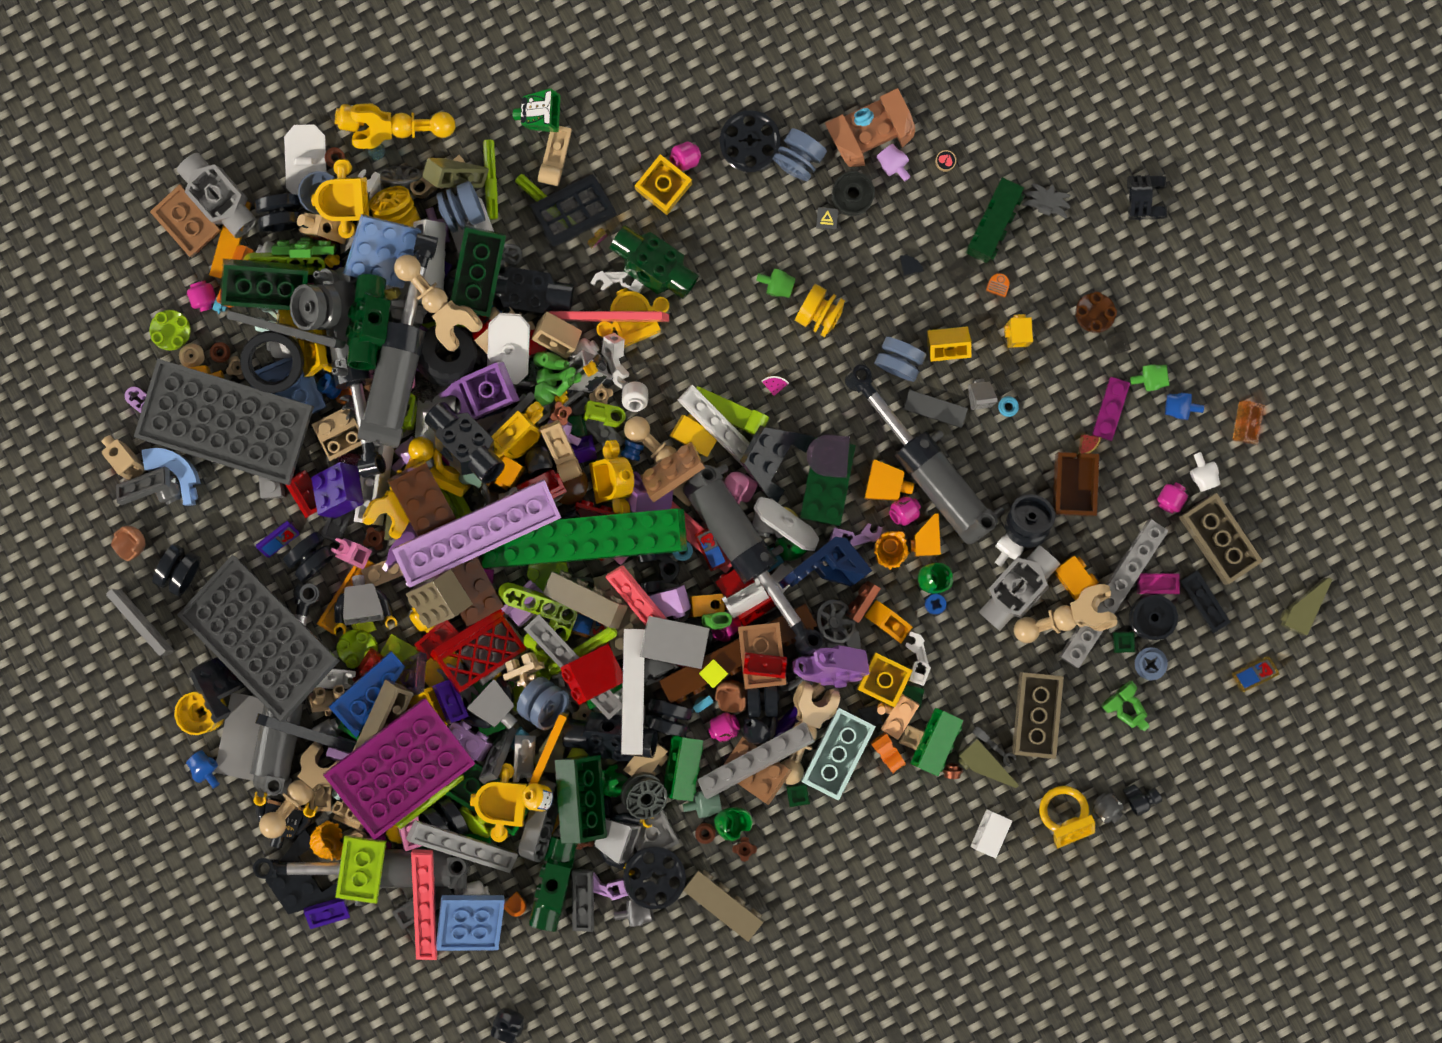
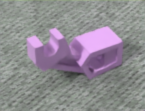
M868 523L860 535L856 536L853 532L833 528L829 541L834 537L846 535L847 537L850 536L851 540L849 542L853 547L870 541L874 543L880 538L882 527L878 526L876 533H871V524Z
M593 872L594 893L610 897L612 900L628 896L623 878L612 880L606 885L601 883L600 879ZM618 885L620 893H615L610 887Z

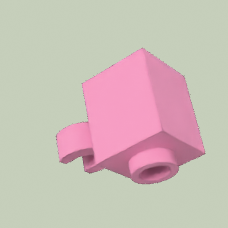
M336 538L335 540L340 543L338 549L331 548V551L336 553L335 557L364 569L372 551L348 539Z

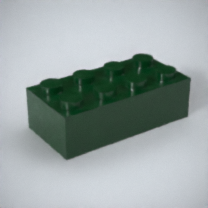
M470 226L464 227L450 301L452 300L455 305L467 306L476 315L490 317L506 234Z
M223 259L220 291L221 305L290 310V301L294 290L299 285H304L308 282L307 265Z
M815 438L800 519L841 526L856 445Z
M582 755L555 760L561 843H585L607 838L601 755Z

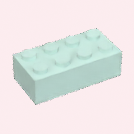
M838 707L801 782L839 801L876 726Z

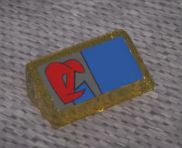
M1269 656L1232 673L1240 692L1250 690L1280 675Z

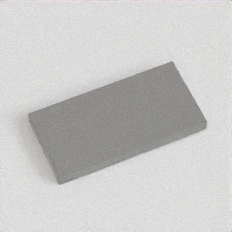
M111 589L106 593V596L159 656L171 655L175 651L122 590Z
M236 692L231 694L228 709L231 712L229 717L225 719L216 760L218 766L214 773L253 781L254 775L250 774L260 726L255 722L258 713L262 714L264 706L257 697Z

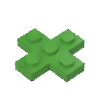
M302 237L295 244H290L289 240H279L277 244L272 246V255H290V258H311L312 255L336 253V243H331V240L313 241L312 237Z

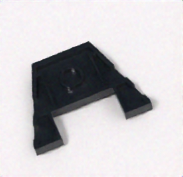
M759 426L740 462L751 478L759 485L761 492L767 498L773 499L778 503L785 491L771 482L791 445L806 453L815 437L807 433L803 434L795 431Z
M218 657L191 669L189 674L198 693L202 694L205 700L204 705L206 709L210 710L212 714V721L217 723L229 717L231 711L220 699L246 687Z
M307 829L298 836L280 862H303L300 855L310 849L311 834ZM279 875L278 878L265 880L288 915L302 911L309 906L337 899L335 897L338 882L323 891L312 875Z

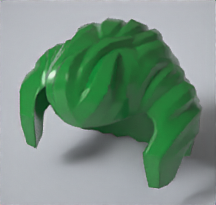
M617 764L609 765L606 771L602 770L603 794L609 797L621 795L623 784L628 779L622 773L615 772V769L618 768Z

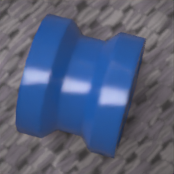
M330 374L323 375L318 381L317 390L322 394L326 393V396L330 399L336 398L342 391V389L336 388L334 378Z
M625 439V448L621 451L620 455L639 461V454L644 449V445Z
M932 594L926 599L925 608L931 614H940L946 609V600L942 595Z

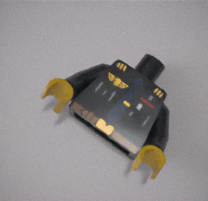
M255 792L253 801L256 804L258 821L260 822L266 813L276 812L284 803V800L267 798V793L265 792L264 797H259L257 792ZM308 802L306 806H300L301 810L295 807L285 819L286 829L284 833L278 838L271 839L270 846L282 848L284 838L293 839L294 835H301L310 826L318 806L315 809H310V803Z

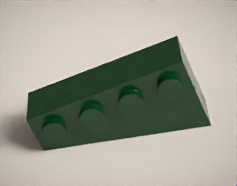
M1003 177L1001 178L965 252L966 254L986 264L990 259L994 260L999 250L996 246L999 241L1002 242L1007 233L1004 229L1007 223H1012L1016 215L1013 210L1016 204L1020 206L1025 194H1022L1024 187Z

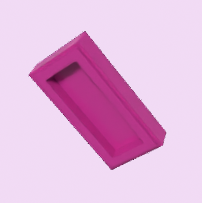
M1141 573L1137 578V594H1180V574Z

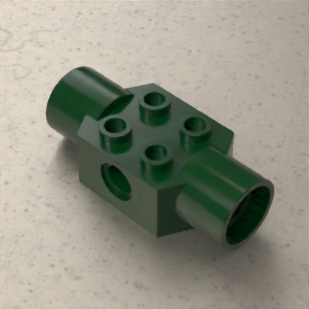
M624 225L609 247L610 250L625 259L624 272L656 294L670 290L680 298L685 299L699 278L698 274L683 265L684 254L651 232L639 235Z
M361 274L357 277L355 300L348 311L350 322L345 333L347 345L349 346L347 366L358 370H374L376 368L378 352L386 341L391 301L385 297L386 279L378 275Z
M551 835L544 858L547 863L542 865L539 877L543 878L542 884L539 883L536 888L534 897L538 898V900H534L529 926L545 931H557L578 843H561V837ZM550 879L556 880L558 887H551L548 881Z

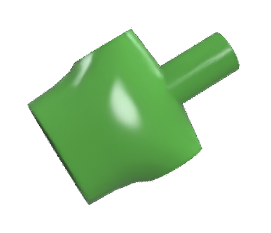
M774 269L771 276L758 273L756 281L768 284L767 294L775 297L790 298L796 278L782 270Z
M537 352L533 359L535 365L557 371H563L569 368L570 365L569 361L551 352Z
M1145 365L1142 368L1143 375L1130 377L1131 385L1144 383L1146 391H1154L1170 386L1167 365Z
M726 612L702 615L703 627L710 629H724L732 622V616Z

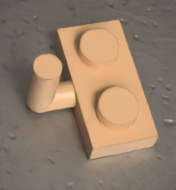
M901 694L896 707L892 708L884 702L879 703L877 712L881 715L884 713L888 714L881 730L899 740L918 709L919 703Z

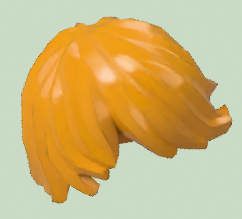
M887 531L881 534L874 545L873 550L876 561L885 568L888 567L889 570L892 567H900L909 554L908 546L906 545L907 540L904 539L905 534L902 531Z
M326 820L320 826H316V829L311 834L310 848L320 858L330 859L331 861L335 858L340 860L343 843L339 840L343 837V834L341 833L342 830L338 828V823L335 824Z

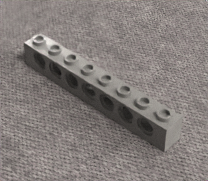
M1152 519L1147 520L1107 581L1106 585L1110 586L1111 596L1099 604L1098 613L1111 612L1115 614L1169 530ZM1078 626L1058 657L1073 667L1079 668L1103 631L1093 630L1089 626Z

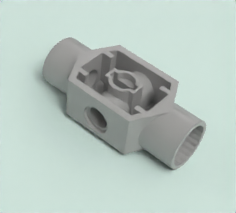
M199 153L188 156L180 163L177 172L188 183L185 193L212 223L218 226L223 224L235 238L242 237L255 226L257 219L245 206L248 198L222 168L215 164L209 165Z
M1040 545L1026 560L1016 558L991 585L989 589L992 597L981 608L979 613L1001 631L1013 616L1022 618L1049 589L1047 579L1059 567L1060 563Z

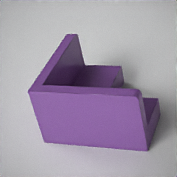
M633 472V492L629 497L625 498L630 505L632 513L671 509L673 490L653 502L646 491L640 475L637 472Z

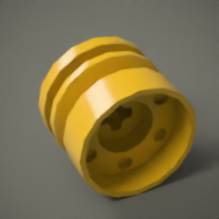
M393 186L376 193L369 201V208L375 218L413 227V222L421 220L410 192L404 186Z
M814 284L795 321L805 327L812 320L815 321L813 331L817 332L820 325H822L824 329L821 336L826 337L838 322L843 312L845 300L841 298L838 304L834 305L833 302L837 295L833 294L827 301L824 299L827 290Z
M198 691L185 694L178 700L175 706L174 716L177 725L182 731L191 735H200L216 730L223 724L225 719L217 723L212 721V714L210 710L206 709L204 705L205 700ZM220 699L221 702L226 706L224 699ZM201 708H204V711H206L207 714L204 715V712L201 711Z

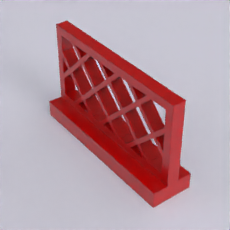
M502 609L477 621L434 648L430 653L433 661H437L458 693H461L527 650L505 619V613ZM500 623L506 629L505 636L494 634L495 627ZM482 635L490 637L489 647L478 645V638ZM493 638L504 640L503 650L492 648ZM507 641L515 642L519 650L516 652L506 651ZM464 646L474 648L472 657L461 655V650ZM476 649L488 651L486 661L475 658ZM491 652L502 654L499 663L489 661ZM448 656L457 658L455 668L447 667L443 660ZM460 659L471 661L469 671L458 669ZM474 662L485 664L483 673L472 672ZM457 673L469 675L467 683L463 686H460L456 680Z

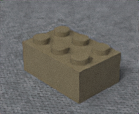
M451 569L422 582L406 593L409 604L415 608L419 614L420 621L427 628L454 618L473 605Z

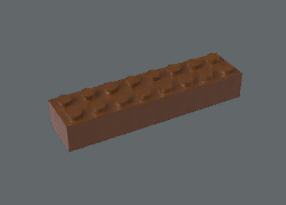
M424 460L387 480L417 537L456 520L454 513ZM477 557L451 568L473 605L460 613L467 627L504 607Z
M803 604L794 609L807 629L810 627L811 630H814L817 624L807 605ZM784 616L769 622L780 623L782 644L784 643L785 646L796 642L795 637L797 635ZM739 639L705 656L702 669L686 666L660 680L659 682L670 703L675 701L677 705L687 699V694L693 692L696 695L706 689L704 685L708 683L699 673L713 659L727 673L730 672L731 676L741 671L742 659Z

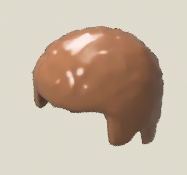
M133 526L121 527L114 533V538L111 542L114 551L125 561H130L140 555L146 545L144 535Z
M725 680L718 685L715 700L718 701L719 708L722 711L738 713L745 710L748 691L743 683L737 680Z

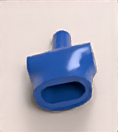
M1178 393L1167 395L1165 415L1173 416L1176 419L1188 420L1190 412H1204V405L1192 403V394Z
M203 750L196 752L187 760L186 764L191 770L194 781L201 783L206 779L212 788H216L220 784L212 774L218 764L213 758L208 757Z

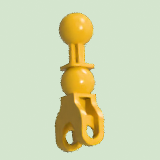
M356 104L350 109V114L354 121L363 122L369 126L366 130L357 131L352 136V145L359 149H374L384 140L392 139V135L403 139L412 134V138H415V131H431L439 138H446L453 134L456 127L453 116L447 112H438L431 119H414V113H411V116L406 113H397L391 117V112H383L374 104Z
M419 436L409 443L408 453L410 459L404 470L423 460L427 462L433 457L434 445L430 439ZM390 487V491L387 490L383 497L369 502L363 514L362 522L366 525H371L380 514L387 513L392 521L389 535L397 540L403 534L409 520Z

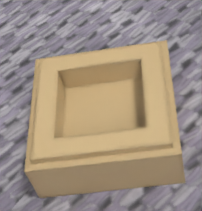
M907 725L899 743L916 750L924 731Z

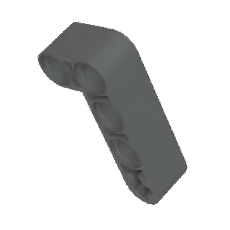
M542 779L538 784L546 785L551 789L553 802L546 811H529L518 849L521 857L535 862H541L546 855L558 815L557 783L548 779Z

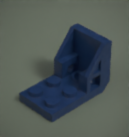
M834 537L779 581L778 584L782 589L788 585L792 588L810 572L815 570L824 580L852 587L868 575L872 569L847 538ZM823 561H826L828 566H824Z

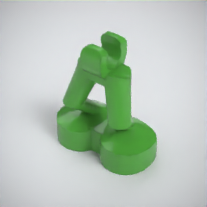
M574 367L565 369L560 373H554L548 368L538 370L536 378L538 385L535 386L534 392L536 401L542 406L553 403L555 399L554 394L562 396L573 383L581 381L582 374H575L576 369ZM557 381H562L558 389L554 387Z
M1129 681L1114 695L1105 700L1101 707L1106 713H1112L1117 710V717L1131 728L1138 726L1139 729L1146 731L1150 727L1144 720L1147 717V713L1140 700L1133 697L1138 687L1133 681ZM1128 701L1133 704L1137 714L1135 717L1123 712V702Z

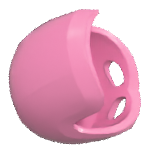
M731 472L724 480V484L738 504L741 501L749 502L758 486L755 480L741 472Z

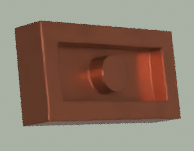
M866 581L860 587L856 599L849 604L846 616L859 623L881 588Z

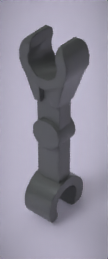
M974 728L973 734L985 743L987 742L994 751L996 750L1002 756L1003 764L1010 767L1011 765L1006 762V758L1012 756L1016 760V756L1010 752H1003L994 741L989 739L988 735L981 728Z

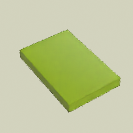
M350 835L344 836L335 898L378 903L387 841Z

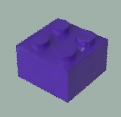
M339 462L311 477L318 515L336 519L364 504L358 466Z

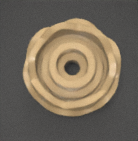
M190 343L181 348L179 360L184 367H195L204 362L205 356L201 346Z

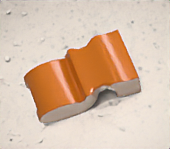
M886 732L870 742L892 773L906 765L897 748L892 745V741Z

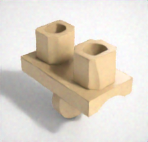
M531 652L521 656L524 664L522 667H520L518 659L505 663L507 673L503 675L504 681L509 679L513 681L518 680L517 685L519 687L523 685L525 688L532 680L537 678L536 674L532 673L544 669L545 666L544 662H538L535 653Z
M343 685L334 686L332 691H325L322 687L315 688L313 693H310L307 697L312 713L324 711L325 716H330L332 710L328 706L345 692Z
M337 801L332 808V812L335 814L333 819L362 831L363 825L345 802Z

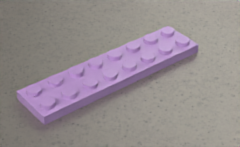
M543 479L394 547L392 552L410 588L558 520L561 516Z

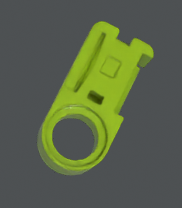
M588 401L584 406L586 412L583 415V419L585 421L591 419L604 422L603 425L619 427L626 418L624 410L617 406L595 401ZM611 413H617L620 416V421H614L611 418Z

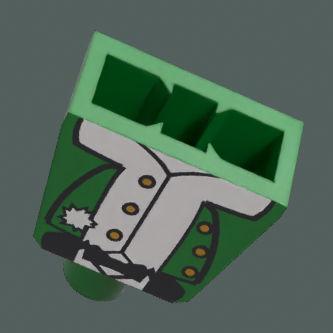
M546 89L524 96L522 98V107L513 109L514 120H521V125L529 130L559 132L561 95L553 89Z

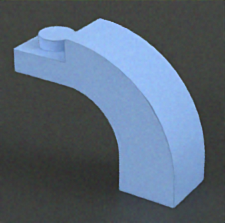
M150 448L141 450L144 470L154 471L162 467L169 468L180 482L183 505H196L195 500L198 499V495L193 485L200 484V478L191 462L184 456L167 449Z

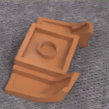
M898 88L880 96V100L863 107L868 108L874 114L872 122L867 126L855 124L854 114L857 111L846 116L842 114L825 122L834 143L849 167L865 166L863 153L896 137L901 147H904L914 137L915 125Z

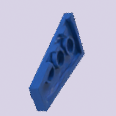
M390 651L328 707L357 738L367 721L385 679L395 682L405 666Z

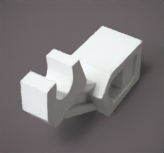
M600 271L595 274L590 282L595 286L597 281H603L602 291H605L613 283L617 282L621 283V287L638 293L644 287L636 279L631 286L627 285L626 282L623 283V280L630 276L625 272L604 273Z
M612 333L603 338L601 353L608 361L612 381L623 389L628 383L624 378L629 377V373L619 361V358L624 355L625 339L616 333Z
M910 631L909 636L915 638V643L912 645L906 643L905 646L914 654L916 653L917 661L913 662L911 669L913 671L908 681L924 686L931 669L923 644L925 640L921 635ZM917 663H921V665L926 667L924 675L915 672L916 667H918Z

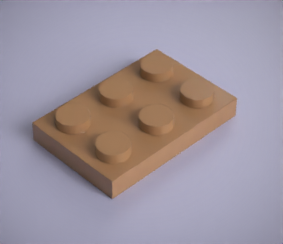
M180 184L150 211L191 258L222 231L204 215L185 193V188Z
M690 442L687 445L681 446L678 451L669 457H665L653 468L647 469L640 477L650 499L655 502L705 467L695 446Z
M779 622L738 627L742 668L744 667L745 652L783 657ZM743 674L745 689L786 685V676L783 679Z
M742 737L724 765L757 748V746ZM778 761L737 784L769 805L792 770Z

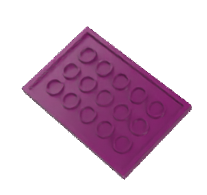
M424 698L323 773V776L375 840L475 765V762L431 704Z

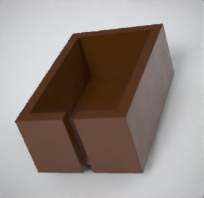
M1057 452L1055 454L1053 489L1055 515L1097 516L1099 454L1080 453L1077 455V453Z

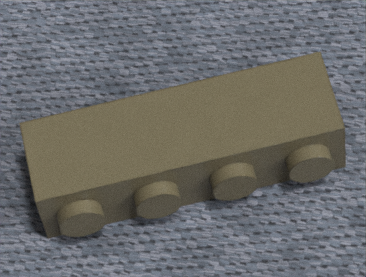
M561 570L560 573L551 572L543 595L609 628L619 629L628 607L621 603V598L614 595L609 597L605 595V590L595 586L591 588L588 586L589 583L579 578L575 580L571 578L572 574Z
M385 679L353 751L404 714L414 693L401 684Z
M698 869L683 891L749 942L763 924L761 919L763 915L754 908L751 910L745 906L746 902L738 895L733 897L728 893L730 889L721 882L718 885L712 880L714 876L704 869L702 872Z

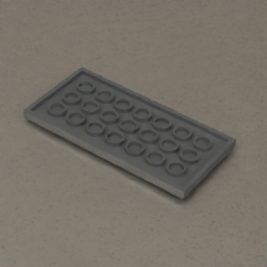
M157 359L134 437L290 485L314 406Z
M233 554L177 614L280 722L286 721L340 661Z

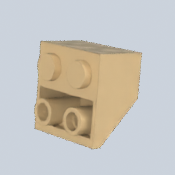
M341 409L311 424L329 461L362 446L361 440L357 439L359 430L356 416L346 420V416L351 409Z

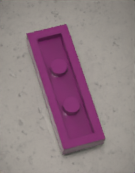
M1114 377L1109 378L1092 436L1108 441L1113 440L1130 386L1129 382Z

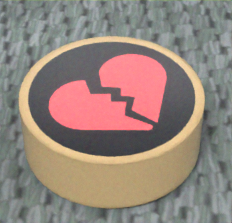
M948 150L941 151L935 160L937 168L943 172L952 170L956 164L955 155Z

